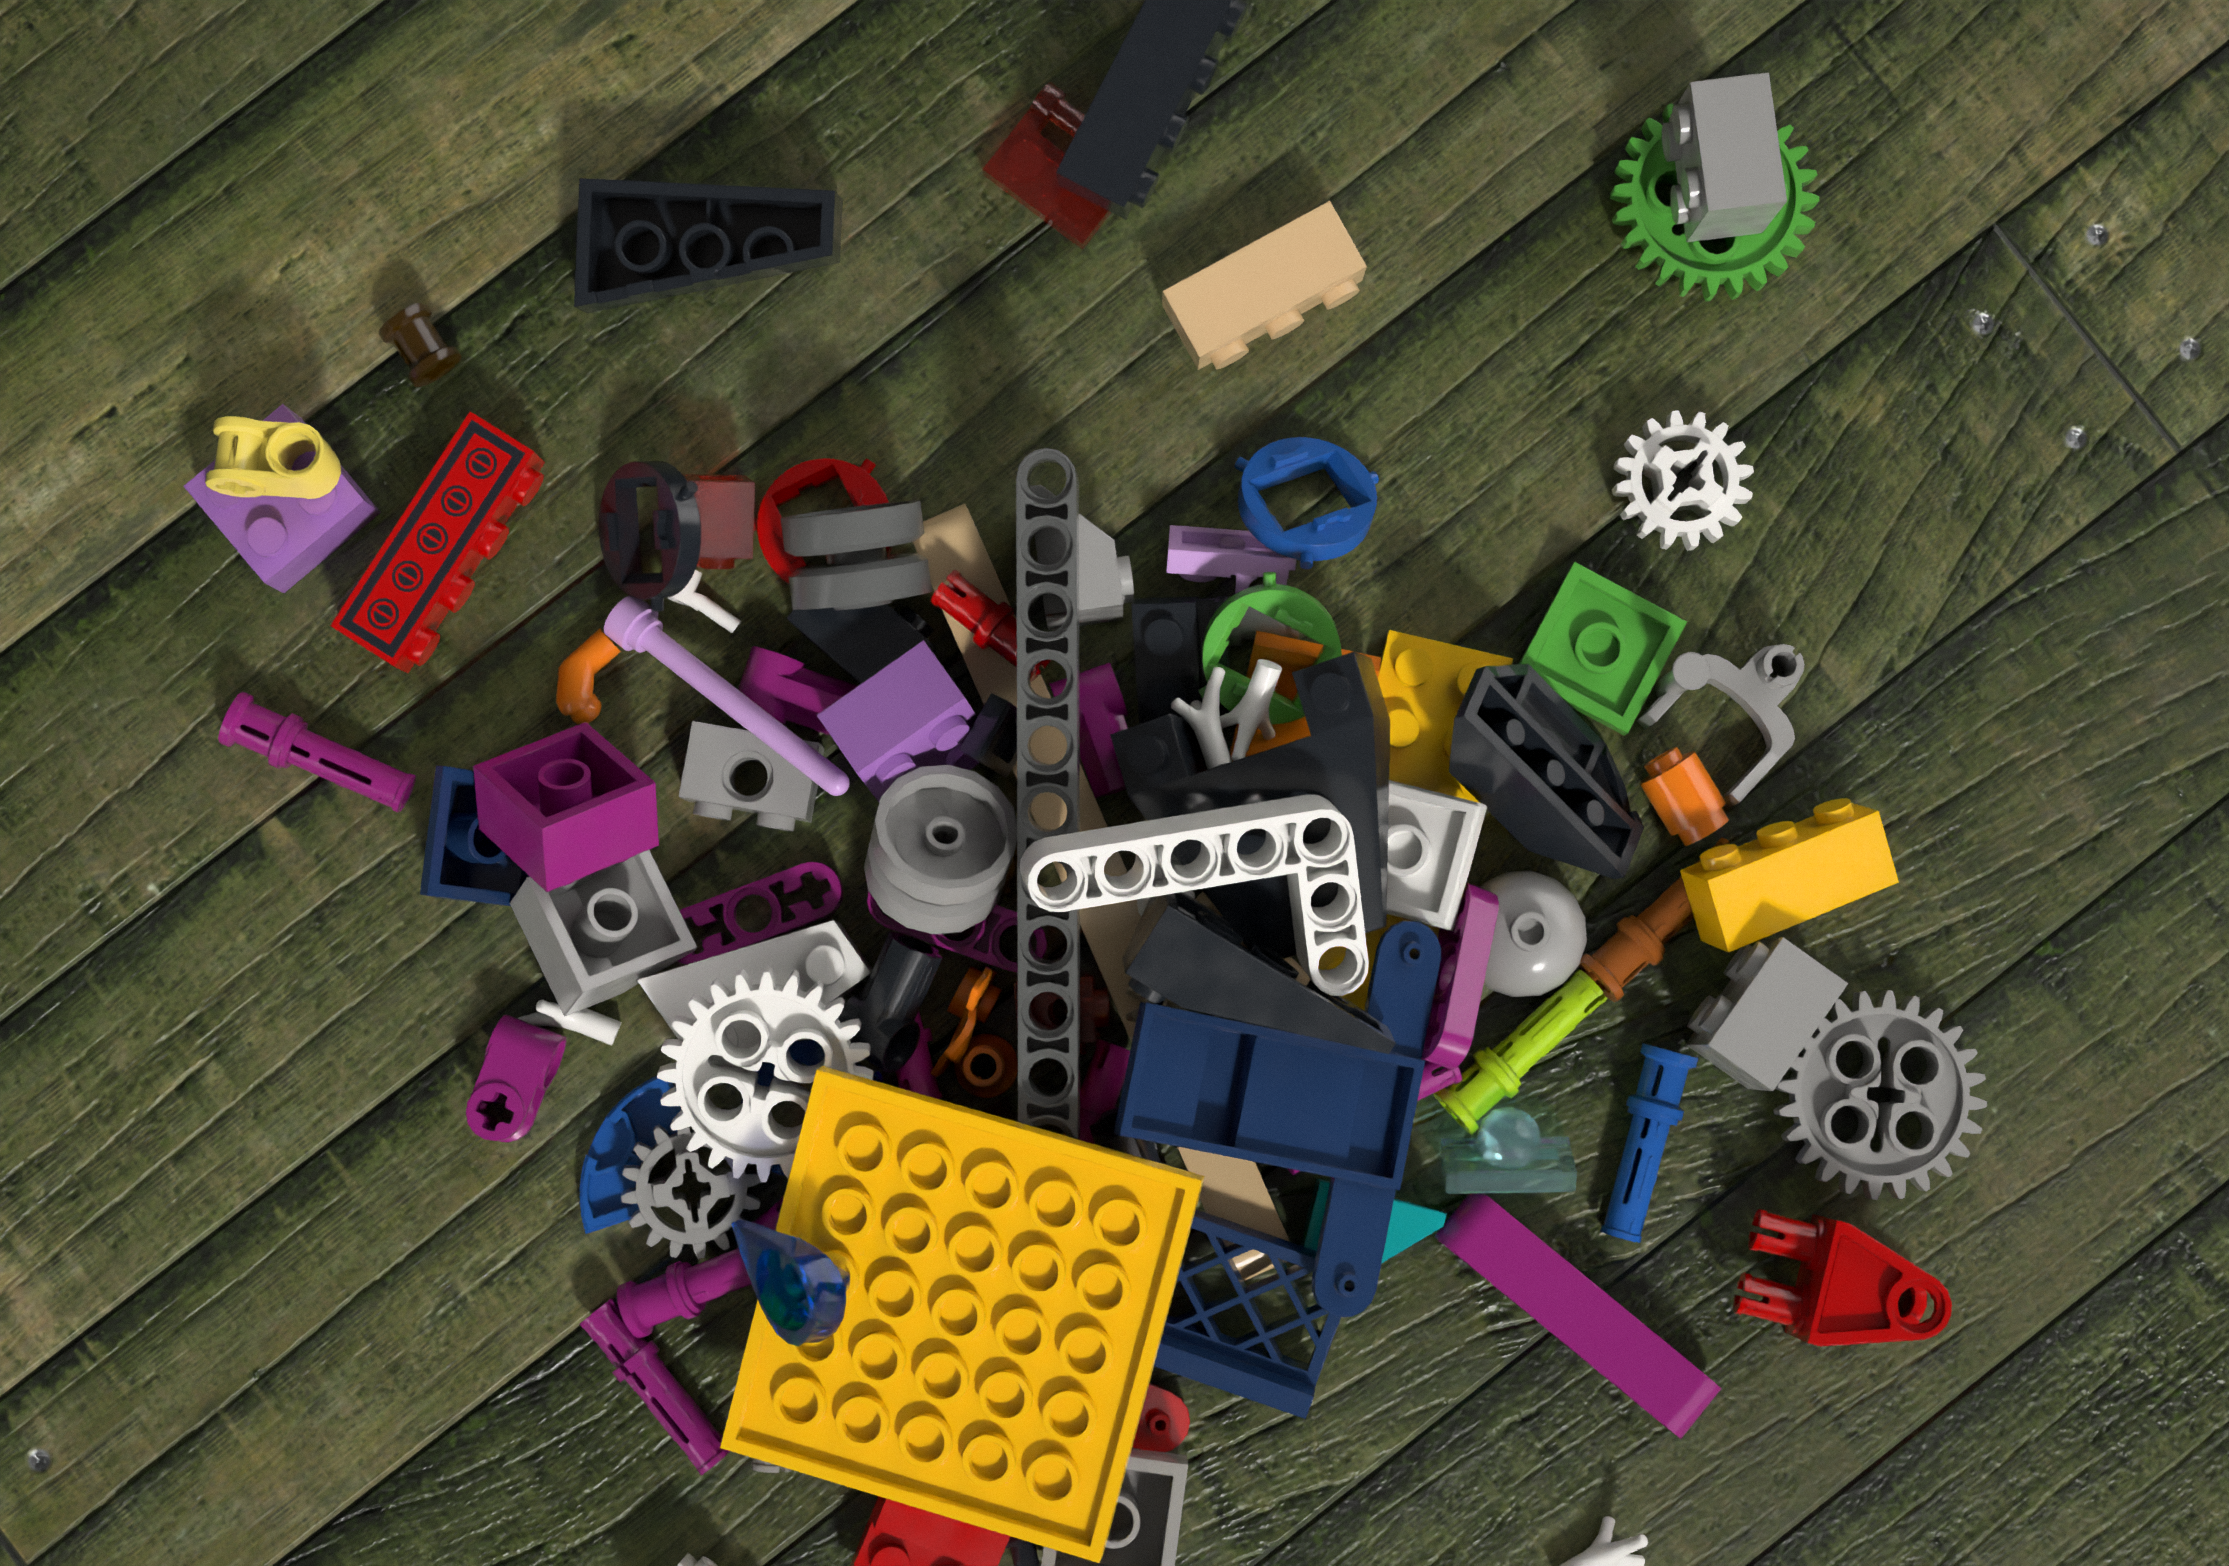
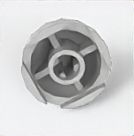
M1532 870L1505 872L1484 882L1480 888L1495 893L1499 901L1484 985L1490 990L1510 997L1540 996L1563 985L1580 965V960L1587 944L1585 916L1574 894L1557 879Z

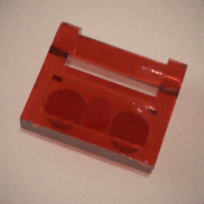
M1049 82L1038 93L1027 113L985 165L983 175L1083 250L1112 212L1058 185L1056 171L1065 153L1040 135L1048 122L1052 121L1074 138L1085 115L1064 100L1066 97L1064 91L1052 82Z

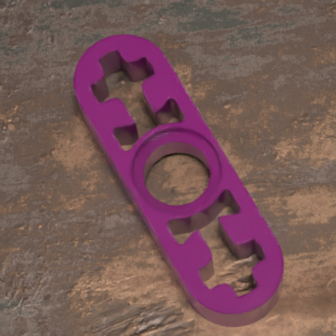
M806 862L679 910L685 922L693 919L697 926L706 927L719 922L712 911L714 908L723 905V917L726 927L736 940L725 945L724 933L719 932L702 940L703 952L695 954V951L678 961L683 964L695 963L773 939L831 916L837 911L843 900L844 890L840 877L825 864ZM813 873V876L819 882L829 881L831 890L822 895L824 906L814 909V906L809 901H801L790 905L789 908L796 915V918L784 923V908L779 897L773 892V886L783 883L784 894L788 896L805 888L803 877ZM759 895L764 897L771 906V921L765 929L759 932H747L738 924L736 910L744 898Z
M1466 883L1453 931L1439 928L1438 941L1441 946V961L1421 1058L1449 1069H1454L1460 1065L1472 1043L1499 909V901L1495 893Z

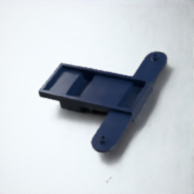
M1401 921L1390 926L1382 934L1377 945L1364 1011L1389 1028L1396 1042L1389 1054L1315 1037L1140 1002L1114 1128V1134L1331 1177L1312 1273V1292L1316 1302L1325 1312L1338 1317L1357 1315L1363 1312L1373 1300L1377 1289L1395 1192L1400 1190L1425 1065V1060H1421L1441 961V946L1437 936L1428 926L1417 921Z

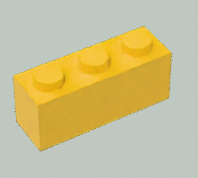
M1847 798L1830 800L1816 806L1813 809L1814 816L1795 824L1791 821L1770 824L1757 831L1758 839L1741 846L1727 844L1703 852L1699 856L1701 862L1680 870L1701 941L1729 953L1899 883L1879 811L1854 804Z

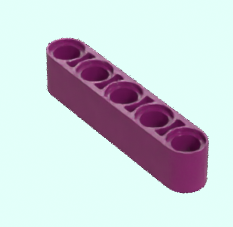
M1474 1187L1445 1222L1444 1227L1434 1236L1678 1438L1682 1439L1722 1389L1478 1188Z

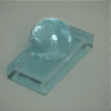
M1505 1107L1493 1110L1482 1120L1477 1138L1441 1139L1440 1161L1446 1193L1576 1191L1577 1170L1569 1137H1541L1538 1125L1523 1109Z

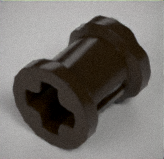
M422 303L410 305L399 311L383 324L378 333L383 342L395 346L411 370L408 378L415 387H423L449 373L460 362L462 357L455 346L446 345L429 320L432 315L431 310L426 304Z

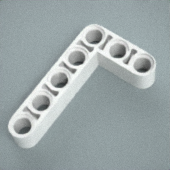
M1301 795L1046 837L1033 842L1025 850L1020 860V873L1031 898L1039 907L1050 912H1065L1287 874L1296 953L1301 967L1313 983L1322 992L1333 996H1343L1354 992L1362 985L1368 974L1369 962L1353 831L1349 821L1328 799L1319 795ZM1317 818L1330 819V831L1322 841L1315 844L1303 843V832L1312 820ZM1254 828L1266 831V840L1257 852L1250 855L1237 853V843L1246 831ZM1187 839L1201 842V851L1192 863L1175 865L1170 862L1171 853L1180 842ZM1121 850L1136 853L1135 863L1126 874L1109 876L1104 873V865L1113 853ZM1054 861L1070 865V873L1067 879L1060 885L1044 887L1037 883L1040 870L1045 865ZM1327 882L1338 883V893L1329 905L1324 907L1311 906V896L1316 888ZM1335 946L1346 947V955L1340 965L1331 970L1318 969L1319 960L1325 951Z

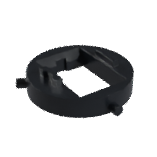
M635 461L621 466L612 475L604 490L599 512L601 551L611 577L623 592L636 599H651V612L664 611V598L675 596L686 587L698 563L701 548V522L694 496L698 486L693 481L687 482L681 472L667 462ZM657 486L659 510H653L655 549H661L663 573H642L636 488Z

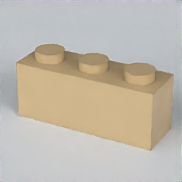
M1328 201L1165 289L1162 292V306L1197 369L1199 370L1210 363H1213L1216 369H1221L1249 352L1246 344L1268 332L1271 339H1276L1291 332L1304 322L1302 313L1322 302L1328 310L1354 297L1360 291L1357 284L1363 280L1367 266L1332 203Z

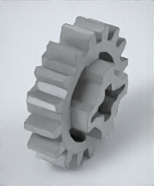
M658 1124L653 1129L657 1142L656 1145L650 1147L638 1141L634 1146L633 1150L643 1160L641 1165H624L622 1175L629 1180L635 1181L636 1187L629 1188L621 1193L622 1203H638L639 1209L629 1218V1224L634 1228L648 1223L651 1229L649 1230L646 1244L652 1247L663 1237L669 1239L670 1256L675 1258L681 1252L683 1244H692L698 1259L704 1258L706 1251L705 1242L714 1239L716 1244L723 1250L730 1248L726 1231L733 1227L737 1231L746 1233L750 1227L745 1217L741 1215L742 1210H754L760 1207V1199L753 1194L747 1193V1187L761 1183L758 1172L744 1170L739 1179L733 1178L734 1159L727 1156L724 1159L731 1168L712 1169L708 1166L707 1162L699 1157L698 1149L692 1152L686 1149L694 1132L691 1131L690 1127L677 1130L678 1133L669 1135L666 1129ZM707 1143L703 1145L704 1147L713 1149ZM675 1148L676 1162L665 1176L654 1177V1180H648L656 1162L664 1154ZM686 1159L691 1160L692 1172H696L698 1181L710 1183V1187L700 1190V1200L697 1201V1215L692 1213L691 1202H687L685 1192H674L673 1187L683 1184V1174L686 1173ZM734 1194L733 1201L726 1213L719 1220L708 1225L707 1213L719 1198L730 1197V1195ZM653 1206H656V1208L670 1207L684 1218L685 1229L666 1222L656 1213Z

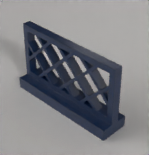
M1196 1209L1191 1228L1206 1233L1216 1252L1186 1265L1182 1260L1177 1282L1181 1281L1195 1309L1176 1317L1167 1315L1154 1366L1306 1419L1314 1398L1315 1386L1341 1317L1325 1312L1318 1303L1308 1307L1294 1281L1313 1272L1316 1251ZM1222 1239L1233 1242L1234 1244L1226 1247ZM1252 1249L1267 1254L1277 1273L1246 1286L1232 1258ZM1284 1260L1296 1265L1287 1268ZM1222 1263L1236 1291L1205 1304L1191 1276ZM1284 1285L1297 1312L1267 1325L1253 1297ZM1243 1303L1256 1330L1238 1338L1222 1334L1212 1315ZM1326 1315L1320 1330L1314 1319ZM1201 1320L1202 1323H1203V1325H1204V1327L1199 1326V1325H1196V1324H1193V1323L1198 1322V1321ZM1304 1324L1315 1344L1309 1363L1283 1355L1273 1337ZM1263 1342L1266 1349L1257 1346L1256 1344Z

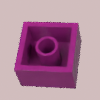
M586 722L473 766L479 829L546 892L569 885L575 880L613 864L624 862L637 854L659 846L656 783Z

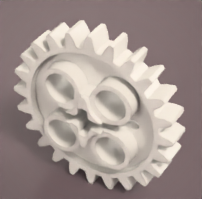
M766 966L760 984L752 985L745 970L741 969L738 970L736 975L735 990L729 991L725 984L717 978L710 985L713 998L712 1003L696 994L690 998L688 1005L696 1017L695 1020L681 1015H676L671 1026L684 1040L666 1039L662 1045L661 1051L677 1060V1062L660 1066L657 1073L658 1079L676 1083L675 1087L663 1093L660 1102L663 1106H681L682 1110L673 1118L670 1127L672 1130L692 1127L694 1132L686 1148L689 1152L700 1148L706 1143L713 1148L708 1162L710 1168L713 1169L727 1156L734 1159L733 1178L739 1179L749 1163L756 1164L761 1182L767 1181L771 1166L775 1164H780L783 1173L789 1179L802 1124L793 1128L778 1124L772 1116L771 1108L782 1101H793L799 1104L806 1112L811 1093L806 1088L790 1082V1080L798 1083H811L814 1081L816 1070L821 1066L873 1080V1070L855 1065L856 1062L870 1055V1044L850 1042V1039L860 1030L861 1021L858 1018L840 1023L838 1017L844 1008L845 1000L840 997L826 1006L820 1002L824 986L822 981L819 980L805 993L798 990L799 971L793 970L783 986L775 983L772 967ZM737 1020L749 1021L758 1028L761 1041L750 1048H739L728 1039L726 1026ZM798 1039H812L822 1046L825 1057L816 1065L803 1066L791 1057L789 1046ZM711 1055H719L726 1061L742 1068L726 1065L719 1067L711 1064L709 1057ZM762 1062H770L775 1065L774 1076L776 1078L772 1079L769 1087L757 1083L758 1073L756 1071L761 1068ZM718 1083H729L741 1092L743 1103L731 1110L720 1109L710 1101L708 1089Z

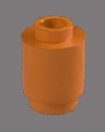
M1676 746L1644 765L1649 775L1639 784L1670 835L1678 834L1684 846L1703 839L1729 821L1722 809L1726 801L1695 751L1682 755Z

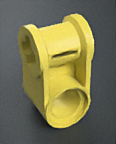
M225 416L214 421L213 432L219 437L214 470H210L206 474L205 481L206 486L211 490L236 497H258L263 495L314 499L330 493L337 485L341 475L340 461L320 433L310 425L300 422L258 421L237 416ZM305 452H316L314 460L308 467L302 470H292L293 463L298 456Z

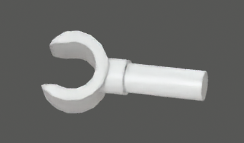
M695 570L691 580L681 592L675 596L668 597L673 602L690 606L696 611L699 610L730 633H733L741 620L707 596L696 592L702 573Z

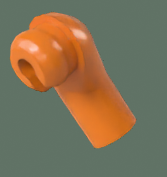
M600 628L564 659L559 667L556 704L561 714L564 716L570 715L572 721L576 724L590 723L601 712L602 704L598 697L593 694L594 676L621 652Z

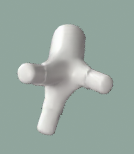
M1258 659L1248 689L1242 700L1232 711L1220 716L1222 729L1239 724L1232 754L1233 761L1245 758L1257 728L1261 731L1264 739L1270 740L1275 737V731L1269 720V704L1282 667L1272 661Z
M1221 667L1213 668L1202 703L1195 700L1188 705L1180 698H1176L1171 704V708L1184 717L1194 730L1207 770L1232 762L1220 723V687L1225 675V670Z
M545 1000L537 1002L536 1010L538 1012L518 1018L536 1026L569 1029L611 1046L622 1023L588 1008L564 1017L557 1003Z
M1605 1516L1603 1517L1599 1533L1590 1547L1559 1566H1644V1557L1631 1553L1646 1547L1648 1539L1645 1535L1640 1534L1611 1543L1615 1519Z

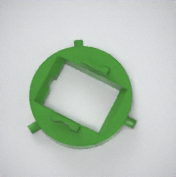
M1264 572L1263 584L1246 588L1228 598L1216 610L1206 628L1202 644L1205 677L1208 683L1214 667H1221L1225 670L1220 687L1219 702L1229 711H1232L1242 700L1251 679L1218 662L1230 642L1228 637L1234 627L1237 628L1249 606L1323 644L1313 665L1342 656L1338 631L1326 608L1305 591L1288 585L1276 584V572ZM1206 686L1198 690L1202 698L1204 697ZM1275 691L1273 692L1269 704V720L1271 724L1288 723L1305 716L1298 692L1293 701Z

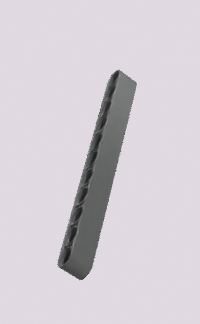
M1043 448L1034 450L1023 459L1018 467L1016 477L1018 1122L1037 1128L1046 1124L1056 1125L1063 1130L1066 1136L1080 1140V909L1050 912L1039 907L1031 898L1020 873V860L1025 850L1033 842L1046 837L1080 832L1079 480L1074 465L1066 455L1058 450ZM1042 463H1056L1066 472L1067 479L1064 489L1060 494L1052 498L1038 497L1032 492L1030 487L1032 472ZM1042 529H1057L1063 533L1066 539L1067 547L1064 556L1055 564L1042 565L1037 563L1030 552L1032 538ZM1046 594L1059 596L1064 601L1067 610L1066 620L1062 626L1050 632L1037 629L1030 617V610L1034 601L1041 595ZM1050 659L1057 661L1063 666L1066 671L1067 682L1061 694L1048 699L1035 693L1031 687L1030 676L1035 665ZM1042 726L1056 727L1066 737V754L1057 763H1042L1035 758L1031 751V738L1035 731ZM1040 793H1055L1065 802L1067 817L1059 828L1052 830L1043 829L1032 819L1031 804ZM1059 862L1066 870L1068 877L1070 873V865L1064 862ZM1045 925L1055 926L1060 929L1067 939L1066 953L1059 959L1051 961L1037 956L1031 945V937L1034 930ZM1053 992L1064 999L1068 1009L1067 1017L1058 1025L1048 1026L1035 1019L1032 1014L1031 1003L1032 999L1039 993ZM1044 1058L1058 1060L1067 1070L1068 1081L1058 1090L1047 1091L1041 1089L1032 1079L1031 1069L1034 1063Z

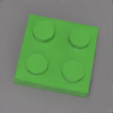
M1574 562L1564 577L1519 664H1529L1571 708L1625 736L1629 733L1687 621Z

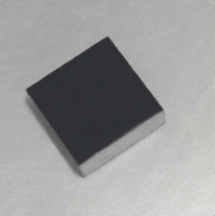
M991 693L959 750L989 770L1005 778L1007 775L1009 776L1017 761V707Z

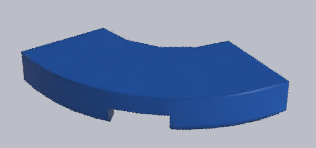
M655 1076L625 1095L604 1118L605 1120L593 1139L582 1167L580 1208L585 1234L627 1221L639 1209L638 1203H622L621 1193L629 1188L636 1187L635 1181L629 1180L622 1175L624 1165H641L643 1160L633 1150L634 1146L638 1141L650 1147L656 1145L657 1142L653 1129L658 1124L665 1128L669 1135L678 1133L677 1130H672L670 1125L673 1118L682 1110L681 1106H663L660 1102L663 1093L675 1087L676 1083L666 1082Z

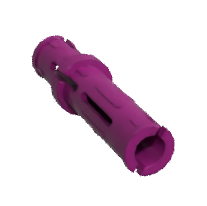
M613 1298L579 1324L614 1365L616 1370L612 1373L617 1380L622 1382L625 1379L634 1392L636 1391L671 1438L685 1452L700 1475L706 1473L730 1452L720 1448L723 1436L715 1429L679 1381L665 1367L666 1365L656 1354L660 1349L654 1341L651 1340L647 1343L644 1338H636L628 1330L622 1319L619 1307Z

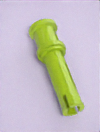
M1578 969L1556 993L1543 1002L1492 1050L1488 1047L1484 1050L1479 1049L1473 1055L1474 1063L1461 1074V1082L1453 1083L1433 1095L1470 1135L1474 1134L1479 1129L1477 1121L1504 1096L1513 1098L1519 1092L1518 1088L1521 1086L1519 1079L1573 1031L1585 1017L1603 1004L1607 997L1584 971Z

